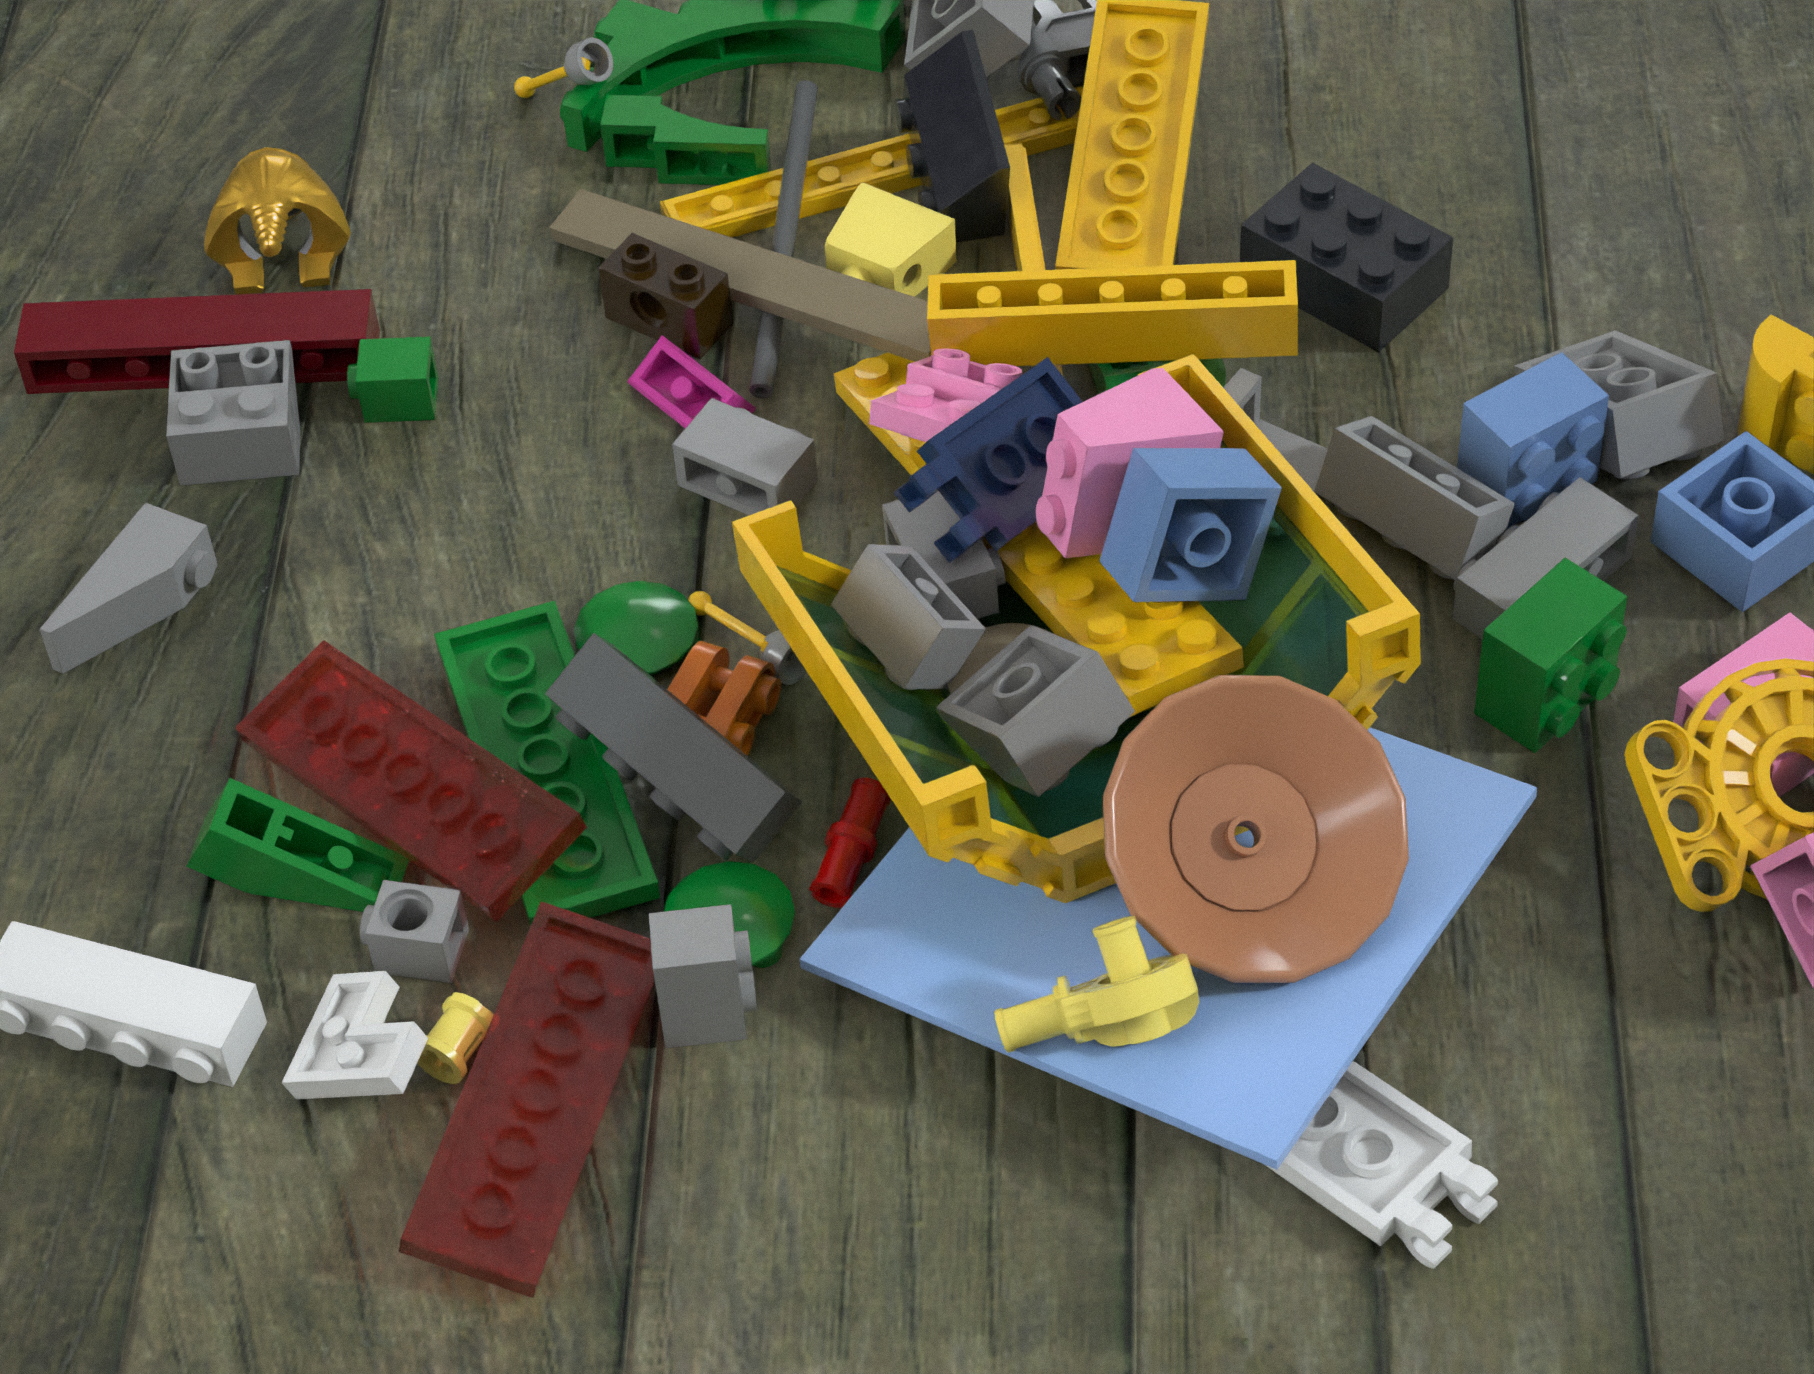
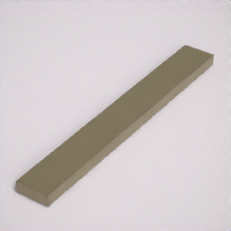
M583 189L578 191L549 227L555 242L606 259L631 233H634L728 273L730 299L732 301L915 362L931 356L927 324L928 301Z

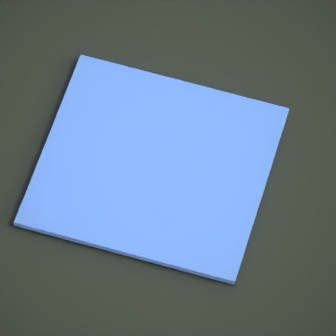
M1156 706L1129 717L1118 729L1144 720ZM1370 727L1368 731L1380 742L1406 798L1409 861L1389 917L1350 959L1295 983H1232L1191 966L1199 994L1196 1014L1188 1024L1164 1036L1139 1044L1110 1047L1100 1044L1095 1039L1077 1044L1075 1038L1068 1039L1067 1035L1063 1034L1017 1048L1015 1051L1007 1053L1000 1038L994 1014L996 1009H1006L1053 994V986L1058 985L1057 977L1066 976L1070 987L1107 973L1097 938L1094 937L1092 930L1107 922L1131 916L1116 883L1068 903H1063L1047 897L1043 890L1024 882L1014 886L979 874L974 865L952 858L947 863L930 857L910 827L799 959L801 969L1277 1170L1537 797V787ZM1128 735L1094 748L1090 752L1098 753L1123 743ZM1118 755L1069 773L1068 777L1060 785L1045 791L1039 797L1026 791L1015 794L1012 797L1039 836L1048 839L1103 818V794ZM989 802L991 818L1003 822ZM1250 830L1235 836L1239 845L1245 848L1253 846L1254 837ZM1138 922L1136 923L1147 960L1171 955Z

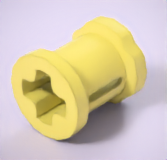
M455 992L442 1004L444 1014L429 1034L426 1035L428 1040L417 1062L432 1077L449 1084L461 1082L467 1073L466 1062L482 1041L485 1042L492 1038L499 1029L498 1021L490 1010L485 1008L475 998Z

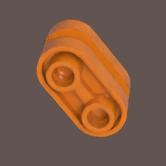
M699 641L690 650L667 690L748 756L754 740L755 727L762 715H770L777 705L781 692V680L775 677L773 663L749 655L744 656L734 670L728 669L729 652L726 648Z

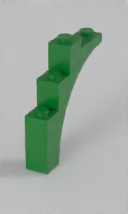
M619 0L609 14L598 21L593 38L603 41L611 51L613 57L611 75L606 80L594 85L577 84L574 89L567 91L562 99L560 118L564 122L567 147L588 152L602 137L600 124L606 95L658 96L676 86L717 72L759 64L791 62L839 64L883 73L906 40L903 0H686L681 5L678 14L630 0ZM590 67L589 71L593 72L594 67Z

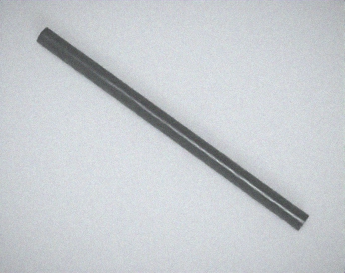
M807 80L798 82L795 89L771 251L793 257L818 93L817 85ZM761 311L749 389L754 397L761 399L769 398L773 394L784 322L783 317Z

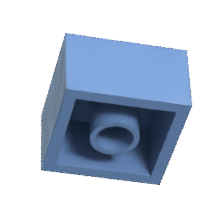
M1561 352L1463 403L1457 468L1515 503L1506 529L1523 520L1527 521L1538 511L1542 502L1554 492L1560 494L1579 477L1590 484L1597 481L1609 395Z
M1745 431L1658 491L1650 542L1741 612H1744L1814 562V480Z
M1133 448L1099 561L1133 602L1246 600L1282 487L1246 449Z

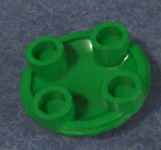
M647 581L616 584L595 594L580 610L574 626L578 650L595 633L617 647L652 677L653 674L678 663L700 640L695 608L682 593L665 584Z
M726 861L703 866L682 878L668 895L664 912L731 904L735 932L748 930L752 966L757 968L770 967L782 957L783 943L791 933L795 909L790 890L776 874L756 864Z

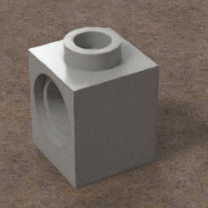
M383 880L375 905L366 906L360 924V940L362 944L368 945L374 971H386L389 975L452 983L469 932L461 890Z

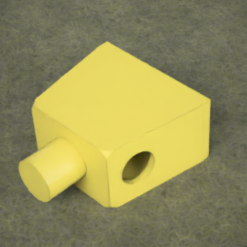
M862 182L855 190L826 239V268L915 297L928 286V275L943 274L957 261L955 219Z

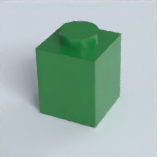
M431 336L360 339L357 364L348 365L347 383L350 399H359L364 423L435 420L439 377Z

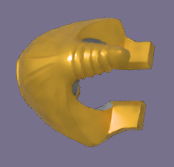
M264 147L250 152L241 159L222 187L208 220L204 251L207 256L230 272L236 294L261 293L264 290L263 256L246 242L239 219L244 214L251 217L255 237H257V244L260 245L259 250L264 256L273 257L278 255L282 249L281 242L284 241L283 235L286 233L284 229L287 226L286 221L304 212L311 222V230L305 245L299 251L300 284L304 288L330 285V271L336 257L349 241L351 231L336 196L306 161L289 151L280 148Z

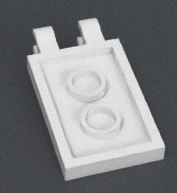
M1354 1061L1343 1074L1280 1167L1276 1170L1267 1166L1379 1246H1382L1394 1233L1397 1234L1410 1253L1419 1262L1432 1269L1452 1251V1246L1443 1240L1452 1230V1224L1443 1215L1433 1210L1447 1195L1461 1214L1478 1224L1497 1207V1200L1488 1194L1498 1185V1179L1484 1167L1469 1161L1472 1158V1140Z

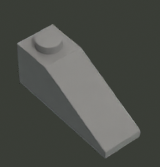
M145 503L40 628L53 670L65 673L183 609L197 591L211 581L215 569L218 567L207 525Z

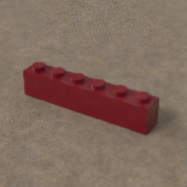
M371 289L23 303L14 355L27 394L169 388L171 351L290 340L295 383L347 381L348 365L357 364L360 339H379L380 328Z

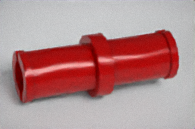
M858 778L854 780L839 821L830 825L824 838L827 851L817 875L809 887V891H813L811 895L814 899L826 906L842 908L852 897L851 894L863 864L871 861L877 850L878 843L875 835L884 812L892 799L882 784L875 779Z

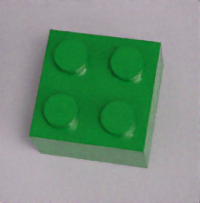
M1564 557L1483 630L1474 714L1533 753L1541 749L1552 737L1561 738L1566 735L1575 724L1580 712L1593 699L1601 701L1607 697L1619 679L1620 669L1617 667L1619 648L1627 633V627L1623 625L1628 596Z

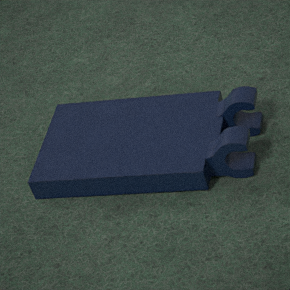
M1047 357L929 439L917 450V453L925 461L926 465L909 477L910 480L899 487L894 494L910 513L935 493L940 492L961 519L949 528L950 531L934 542V545L949 563L966 552L983 537L997 552L1037 522L1036 505L1038 499L1043 494L1048 468L1046 451L1049 443L1053 441L1057 415L1083 401Z

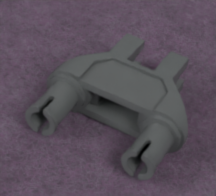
M1035 0L1030 46L1021 55L1018 79L1025 90L1030 93L1039 94L1047 108V112L1056 120H1061L1062 114L1056 105L1060 106L1066 119L1075 115L1080 109L1081 96L1072 85L1084 83L1097 0H1078L1083 9L1062 13L1053 0Z

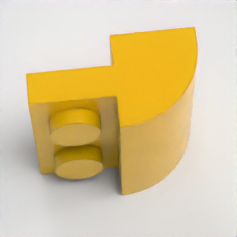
M1770 314L1759 325L1754 335L1737 433L1739 436L1747 431L1781 457L1792 462L1798 468L1814 475V337Z

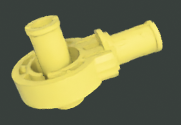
M1135 916L1123 917L1093 928L1092 932L1094 937L1097 938L1107 973L1070 987L1066 976L1057 977L1058 985L1053 986V994L1006 1009H996L994 1011L995 1020L1007 1053H1010L1017 1048L1066 1034L1068 1039L1075 1038L1077 1044L1094 1039L1100 1044L1110 1047L1139 1044L1164 1036L1188 1024L1196 1014L1199 994L1187 954L1166 955L1147 960L1136 927Z

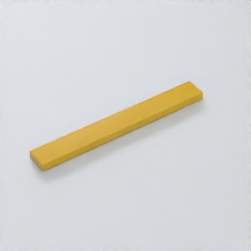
M1082 86L1074 88L1078 91L1082 99ZM1036 98L996 109L995 112L1004 145L1022 144L1023 148H1026L1027 156L1075 143L1080 109L1075 115L1066 119L1060 106L1056 105L1062 114L1061 120H1056L1049 115L1042 99ZM909 133L807 161L799 219L845 207L862 182L891 194L922 185L920 178L912 179L909 173L906 157V145L911 144ZM783 168L660 201L661 215L731 238L775 226Z

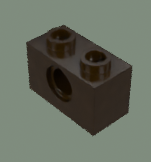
M631 233L598 267L605 317L657 341L663 335L685 353L701 359L733 324L728 273L644 237Z

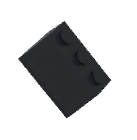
M962 31L904 75L903 98L895 99V116L898 130L900 133L908 132L911 144L906 145L909 173L912 179L920 178L923 190L918 191V205L954 218L956 243L1004 235L1010 178V164L974 31Z

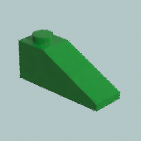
M229 778L206 815L186 867L245 893L364 912L367 905H375L383 880L402 882L410 858Z

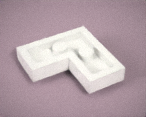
M386 971L333 974L282 1081V1084L295 1099L404 1093L428 1037L414 1021L384 1023L400 988Z

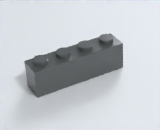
M595 633L591 635L545 693L562 708L555 716L562 725L584 741L591 734L597 737L608 747L602 755L606 762L631 781L638 773L656 787L649 797L679 821L685 813L691 816L704 827L697 835V838L726 861L735 853L754 863L802 803L798 797L622 651Z

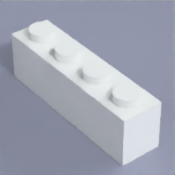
M15 921L10 923L0 940V1029L11 1034L28 1032L54 1039L58 1044L71 1050L80 1051L88 1048L114 1055L120 1061L131 1066L143 1067L148 1064L174 1071L191 1082L206 1083L207 1081H212L233 1087L267 1024L255 983Z

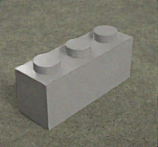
M1373 416L1334 429L1314 491L1335 504L1336 510L1342 515L1362 521L1381 533L1386 543L1396 548L1408 550L1427 562L1429 568L1435 574L1455 580L1461 568L1472 559L1479 560L1497 545L1499 539L1506 531L1515 505L1514 502Z
M1579 477L1560 494L1558 492L1550 494L1542 502L1538 511L1521 526L1514 525L1506 530L1497 545L1479 560L1472 559L1461 568L1453 585L1455 590L1453 620L1482 639L1483 630L1564 557L1604 581L1632 557L1639 515Z

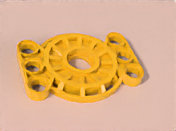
M1784 658L1749 665L1726 676L1706 693L1696 704L1683 728L1677 723L1668 720H1657L1641 728L1627 742L1624 754L1626 766L1674 891L1680 901L1690 909L1699 912L1713 911L1734 899L1741 887L1749 893L1767 899L1753 870L1751 869L1750 873L1745 871V865L1751 867L1754 863L1814 832V811L1801 813L1787 806L1777 796L1770 778V766L1775 758L1782 753L1796 752L1814 761V662ZM1775 675V679H1770L1755 687L1742 682L1754 676ZM1801 675L1810 676L1813 678L1801 677ZM1724 693L1730 704L1716 716L1714 721L1702 720L1713 701ZM1648 737H1659L1670 744L1675 757L1671 769L1661 770L1648 762L1644 754V744ZM1672 799H1682L1694 806L1699 819L1695 832L1686 833L1679 831L1672 825L1668 816V807ZM1697 862L1712 864L1722 875L1723 886L1718 896L1703 894L1695 886L1692 871Z

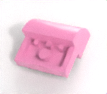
M936 349L933 351L932 356L908 364L906 384L898 386L897 391L871 400L869 424L927 442L1020 377L1022 370L1009 364L994 363L983 365L969 361L970 355L967 352L957 349Z

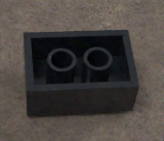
M1312 162L1241 224L1240 262L1296 260L1298 308L1379 353L1449 288L1453 237Z

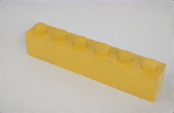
M1296 260L928 275L927 324L931 356L936 349L950 348L967 352L970 355L969 361L983 365L1001 363L1013 366H1035L1047 357L1053 365L1169 361L1178 360L1192 354L1198 359L1298 356Z

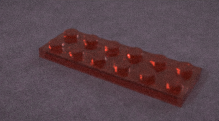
M325 640L235 727L247 745L446 887L461 890L463 899L496 922L587 828L577 811Z
M542 901L540 902L400 1239V1253L534 1298L655 985L650 938Z

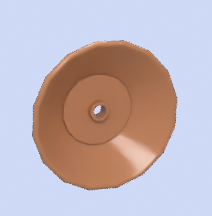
M1218 675L1165 697L1124 739L1103 794L1105 859L1130 915L1135 916L1136 921L1172 956L1182 953L1187 954L1191 966L1232 983H1295L1350 959L1389 917L1409 861L1406 798L1380 742L1336 699L1281 676ZM1237 826L1246 827L1252 832L1254 843L1251 848H1245L1236 841L1234 832Z

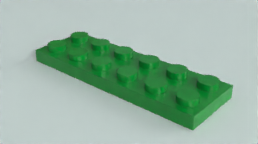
M555 600L435 633L437 651L532 934L534 935L660 898L658 881L619 774L615 768L602 758L608 747L593 734L584 741L568 730L555 718L562 708L545 695L547 690L575 657Z

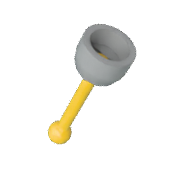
M591 37L581 40L567 50L564 66L535 78L527 76L518 78L514 84L515 93L521 98H529L535 93L537 88L565 77H569L579 85H594L604 81L611 75L613 70L611 51L600 39ZM590 67H594L593 72L589 71Z
M696 591L690 595L688 601L695 608L696 615L702 616L706 614L761 648L758 653L759 659L773 663L775 677L779 678L781 683L792 685L807 673L780 630L765 636L712 604V599L708 593Z

